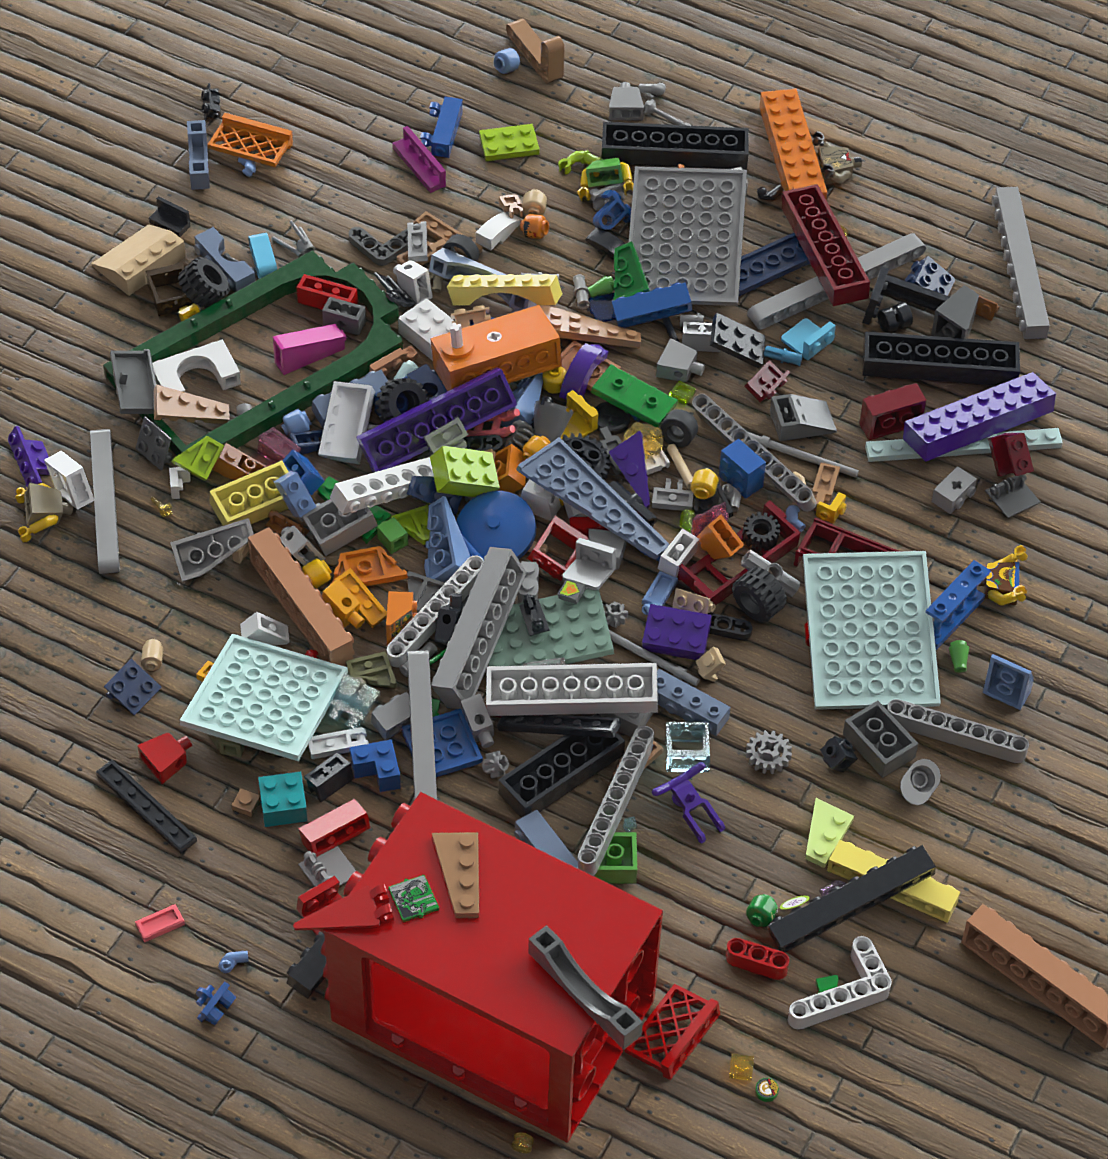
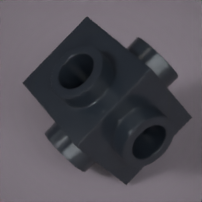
M834 736L827 740L820 749L824 756V762L832 770L844 772L858 760L852 750V744L847 739Z

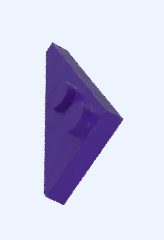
M638 431L610 450L609 454L636 494L641 497L644 506L648 509L650 507V493L648 491L643 434L641 431Z

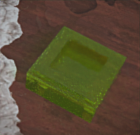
M678 381L669 393V396L687 405L695 394L696 388Z

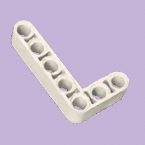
M865 936L855 938L851 950V959L861 979L793 1002L788 1015V1023L792 1028L803 1029L888 998L892 981L869 938ZM867 967H872L875 970H869ZM819 1006V1007H822L823 1009L819 1010V1009H817V1008H815V1007ZM798 1013V1014H801V1015H803V1016L798 1017V1016H796L795 1014Z

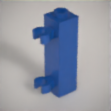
M444 97L442 105L437 102L430 103V116H439L433 136L427 132H422L420 139H422L421 142L425 147L431 146V154L433 156L449 158L462 116L463 103L462 99Z

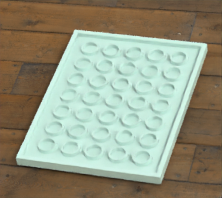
M926 551L803 554L815 710L866 708L876 701H879L887 708L888 703L894 699L923 707L940 706L933 618L925 613L926 609L931 605Z

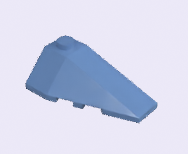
M542 373L524 378L519 382L518 388L512 392L518 405L509 410L519 409L520 415L510 421H501L500 426L508 427L518 420L525 421L529 425L532 424L535 401H539L543 385Z
M442 496L429 505L427 528L430 530L429 541H426L428 559H425L424 567L426 577L447 582L470 557V553L447 498Z

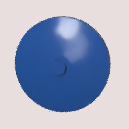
M490 491L476 496L463 507L457 518V525L461 534L483 558L487 555L490 547L512 549L519 560L530 549L536 536V520L532 509L521 497L506 491Z

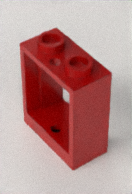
M555 516L527 559L531 562H537L538 567L548 572L553 578L561 581L563 573L576 559V541L579 538L585 540L589 538ZM549 533L574 549L565 566H562L539 550Z

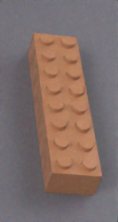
M270 527L248 537L251 564L311 647L318 652L319 658L346 667V661L352 660L353 655H355L352 645L354 639L351 633L344 630L340 618H336L333 615L331 606L328 603L325 604L322 600L320 591L314 589L309 576L303 574L299 562L294 561L290 550L281 544L279 535L277 533L274 534Z
M982 904L967 920L961 943L1106 1049L1108 1046L1107 993L1102 988L1096 987L1088 981L1086 976L1070 968L1068 963L1055 957L1049 949L1040 946L1031 936L1022 933L1012 922L1003 919L994 909Z

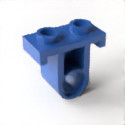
M605 191L601 197L608 198L609 201L593 217L595 228L598 227L603 230L612 229L623 217H625L623 221L629 223L631 221L632 208L620 200L621 196L616 191ZM603 216L607 218L606 225L602 223Z

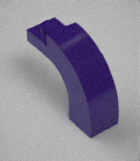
M585 343L577 352L567 370L559 397L567 400V393L574 390L584 398L593 371L607 358L609 351L603 349L600 345H588Z

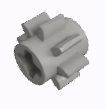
M614 601L610 605H605L604 612L607 624L615 628L621 624L625 625L628 611L624 610V604L621 605Z
M500 751L486 754V759L482 762L484 772L490 774L491 778L506 775L505 770L509 767L507 757L500 755Z

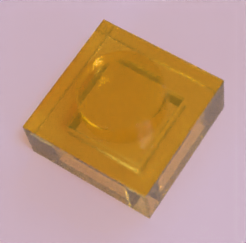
M731 1054L729 1078L752 1081L754 1056Z

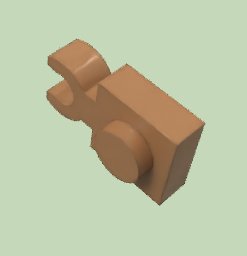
M517 194L499 196V204L504 212H509L510 218H513L514 214L523 217L522 202Z

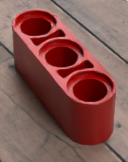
M732 938L727 943L726 961L730 965L776 980L786 977L789 967V957L786 953L741 938ZM775 964H780L782 967H777Z

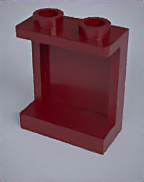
M1004 433L988 438L997 476H1004L1010 473L1020 476L1034 471L1025 433Z

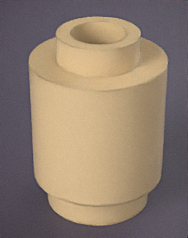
M150 639L143 645L141 665L146 670L154 671L162 666L163 646L160 641Z

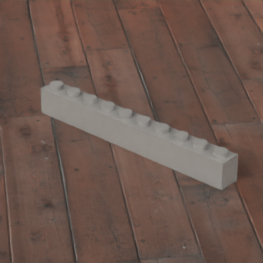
M999 187L996 188L995 195H992V206L996 208L995 220H998V233L1002 235L1001 247L1005 249L1004 261L1008 263L1007 274L1011 276L1010 288L1014 290L1013 302L1017 304L1016 316L1020 317L1019 329L1020 332L1023 331L1024 339L1047 338L1050 324L1019 188Z

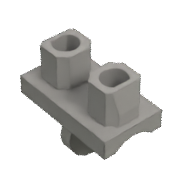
M623 183L605 185V188L601 190L597 188L592 189L590 196L593 201V208L598 211L609 201L608 198L601 197L607 190L616 191L621 196L620 200H624Z

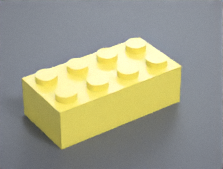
M283 461L210 491V504L223 526L249 518L250 524L267 518L271 510L282 512L289 509L274 484L275 480L288 473Z

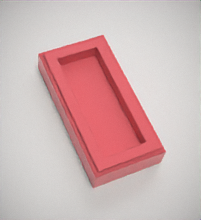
M176 904L135 921V925L145 943L184 926L185 921Z

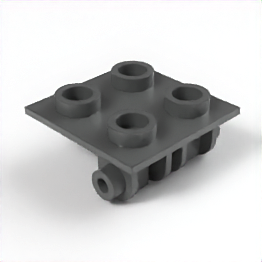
M145 416L135 449L157 468L163 470L164 463L169 464L174 459L172 453L168 452L171 438Z
M1025 474L1012 478L1009 477L985 490L1007 518L1040 504L1039 499L1025 484V480H1027Z

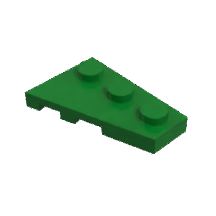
M631 241L614 248L615 297H613V301L619 297L634 296L638 292H649L650 289L633 242Z

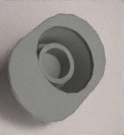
M927 759L917 760L911 765L903 776L900 785L901 793L906 801L913 805H920L929 799L940 783L941 775L937 765Z

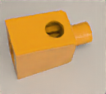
M338 579L323 590L322 600L325 604L328 603L331 606L333 615L336 618H340L343 628L350 623L356 629L362 626L365 619L358 614L360 602Z

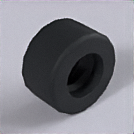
M675 409L670 411L661 423L660 433L664 441L669 445L675 444L677 448H683L691 443L698 433L699 427L697 420L692 414L682 409Z

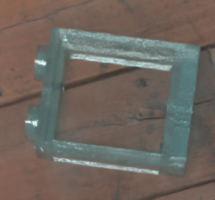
M666 722V772H686L699 762L705 764V769L701 772H709L710 744L708 723ZM671 742H702V750H672Z

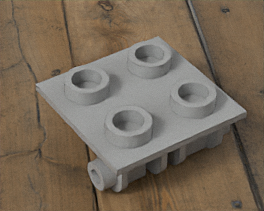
M338 846L316 857L315 853L308 851L304 854V861L298 864L314 887L333 876H336L340 882L339 886H341L356 871Z

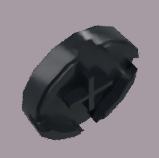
M607 401L595 407L598 412V428L596 430L600 432L601 428L607 427L611 435H617L628 429L630 413H625L624 410Z

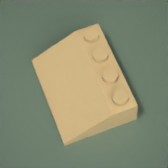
M147 225L91 264L97 271L130 296L147 284L146 271L174 265L185 258V243L172 231Z

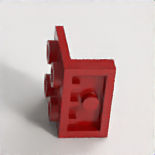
M333 876L298 896L296 909L301 916L305 918L342 899L338 893L339 880L336 876ZM312 930L315 935L320 932L319 930Z

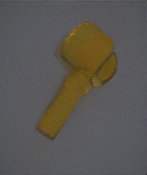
M151 497V501L159 508L162 517L173 514L170 503L163 505L155 497Z

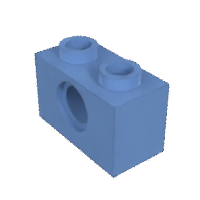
M290 471L274 481L293 516L302 517L317 507L297 472Z

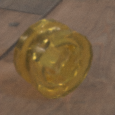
M516 1133L511 1147L520 1153H530L534 1139L528 1134Z

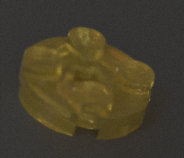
M633 423L631 428L625 432L624 441L638 431H641L643 439L647 440L643 443L645 459H649V456L654 454L655 456L658 455L663 448L661 429L649 424Z

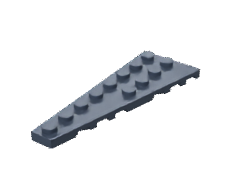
M560 437L517 466L516 470L653 559L661 556L670 545Z

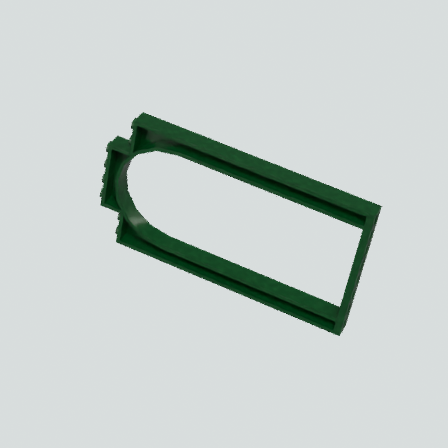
M312 250L129 351L149 349L152 363L180 354L276 300L297 292V286L304 274L357 289L358 301L365 305L374 323L367 339L351 353L188 445L183 443L163 419L154 420V414L138 415L142 419L146 416L171 438L169 449L176 457L206 436L223 445L227 443L237 449L283 423V417L296 409L302 412L312 406V401L317 396L331 393L334 381L349 383L354 379H360L369 373L371 364L399 348L403 350L404 342L402 338L396 335L390 327L391 324L398 321V305L387 299L385 296L386 292L380 290L376 286L375 281L369 279L363 269L359 268L354 262L335 272L331 266L329 267L320 255L318 256ZM109 361L103 365L104 375L116 389L112 362Z

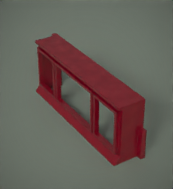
M770 500L764 504L761 516H764V513H768L767 517H770V515L774 516L773 520L777 519L780 525L779 534L785 540L770 551H765L762 548L760 552L763 554V558L771 563H775L798 546L801 532L785 519L787 515ZM743 529L736 533L741 541H743ZM709 554L689 568L683 563L679 565L678 580H682L697 595L710 598V601L715 606L733 593V583L748 571L745 568L728 580L711 565L717 559L714 560ZM706 569L722 586L713 592L695 575Z
M814 518V522L804 536L800 547L796 550L794 566L798 567L803 554H819L808 549L814 536L833 542L828 553H836L840 545L858 553L901 551Z

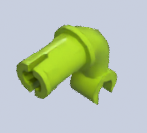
M588 150L576 151L570 154L567 159L559 161V172L565 168L566 175L571 172V166L576 162L590 165L593 161L602 160V158L592 155Z

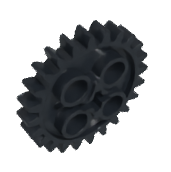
M571 433L569 438L564 434L562 440L605 480L611 465L609 460L610 454H606L608 449H601L602 443L596 444V438L589 440V435L582 438L581 433H579L578 437Z

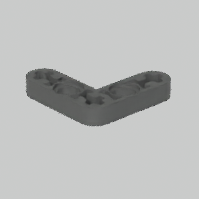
M353 227L349 230V242L379 266L389 264L398 255L408 251V229L403 230L384 244H381L361 227ZM367 244L374 245V247L370 249L366 248L365 246ZM393 245H399V246H400L399 249H393V248H391V247H392Z

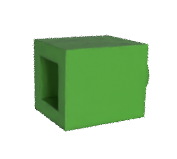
M394 517L383 521L377 526L378 539L391 554L408 545V533Z

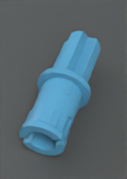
M766 346L764 350L765 357L780 360L781 363L787 362L798 366L801 365L803 354L788 351L787 348L783 350L771 346Z

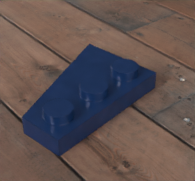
M412 476L406 494L428 505L445 496L453 515L457 514L462 499L461 495L437 493L434 476Z

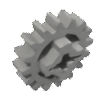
M764 730L763 735L757 732L755 738L750 737L749 743L746 746V758L749 759V765L755 764L756 771L762 768L764 774L767 770L774 774V769L781 772L782 767H788V763L791 761L792 746L788 745L789 740H782L783 734L776 736L775 731L768 734Z

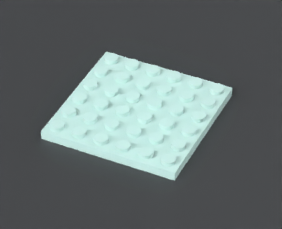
M232 634L181 717L180 726L299 761L348 674V668Z

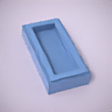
M659 571L642 599V604L654 603L664 606L677 585L678 578Z

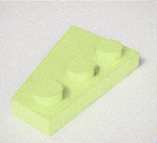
M816 798L805 859L825 868L839 840L843 839L852 824L854 816Z

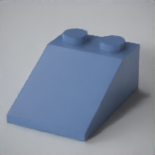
M992 654L983 693L1021 710L1032 689L1034 681L1032 672Z

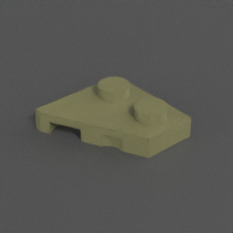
M386 651L346 661L350 677L362 678L368 685L397 688V682Z

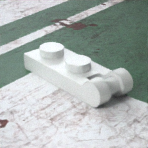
M359 727L312 736L308 743L311 759L332 756L336 753L350 752V747L369 744L368 740H366L367 733L365 728Z

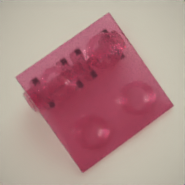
M726 502L715 505L709 511L695 516L692 519L691 534L697 537L719 515H722L727 521L729 515L725 511Z

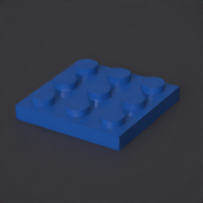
M461 708L432 717L436 777L483 762V757ZM411 724L402 726L401 732L412 755Z

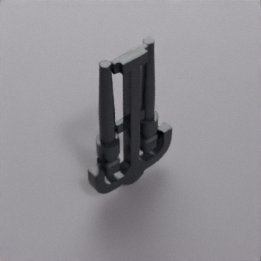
M377 272L374 273L375 277L386 289L387 293L385 296L387 299L403 307H414L415 301L389 275L386 277L379 275Z

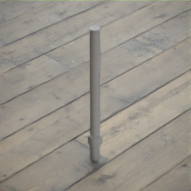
M749 433L766 449L769 447L818 465L822 462L839 466V472L855 478L858 476L859 470L772 441L770 437L764 435L761 437Z
M609 630L613 642L652 663H657V666L672 673L677 679L684 680L695 687L698 685L700 679L687 673L686 669L681 666H674Z

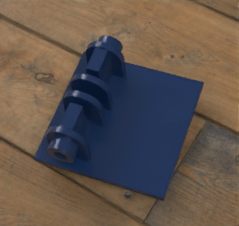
M132 658L104 686L107 690L106 696L111 700L116 698L133 715L162 688Z

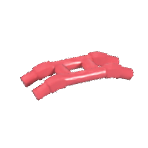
M519 409L503 412L485 421H493L491 430H482L484 422L475 426L474 431L467 430V437L498 435L504 438L516 431L515 426L510 425L500 428L501 421H510L520 415Z

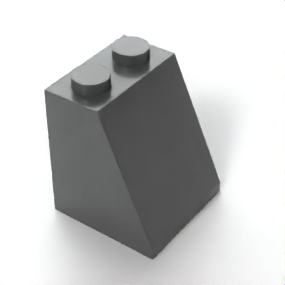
M965 285L936 309L931 335L968 339L975 319L979 294Z

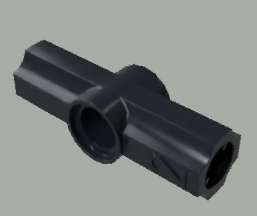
M612 481L608 484L650 526H654L657 522V517L644 506L643 500L638 494H631L618 481Z

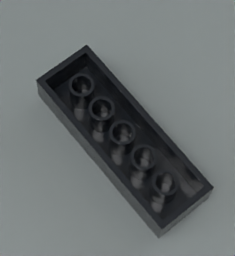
M596 714V715H594L593 717H601V716H600L599 714ZM616 733L614 738L564 735L498 780V794L521 818L535 810L541 812L622 757L625 750V740L618 733Z

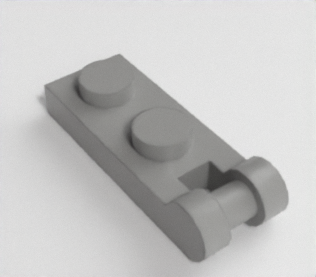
M422 221L420 224L407 223L409 261H428L426 221Z

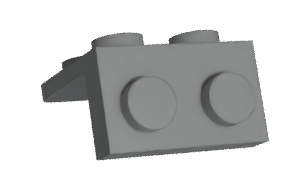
M579 538L576 541V559L563 573V580L566 581L568 579L584 584L586 588L592 590L600 589L616 569V549Z

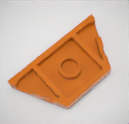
M381 546L340 553L332 583L334 579L349 568L353 570L366 587L408 578L407 571L397 566L396 561L391 556H388Z

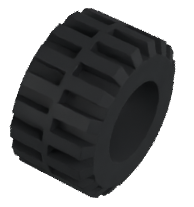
M205 257L195 258L179 273L178 280L183 292L199 307H204L205 309L222 300L230 291V284L224 272L213 261Z
M392 379V381H387L386 385L380 387L381 392H378L376 395L379 399L375 401V405H378L377 413H381L379 418L387 422L401 415L396 406L397 397L401 392L407 396L409 401L407 411L429 401V397H426L427 391L422 389L423 385L417 383L414 379Z
M753 567L733 583V597L740 609L747 616L760 623L768 622L787 603L785 591L779 581L763 568Z

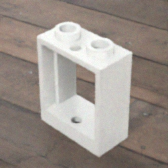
M62 451L44 460L54 488L61 491L62 498L78 510L95 501L82 466Z

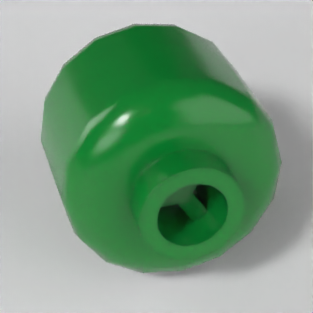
M766 894L756 895L746 910V916L752 925L767 927L776 916L778 906L771 896Z

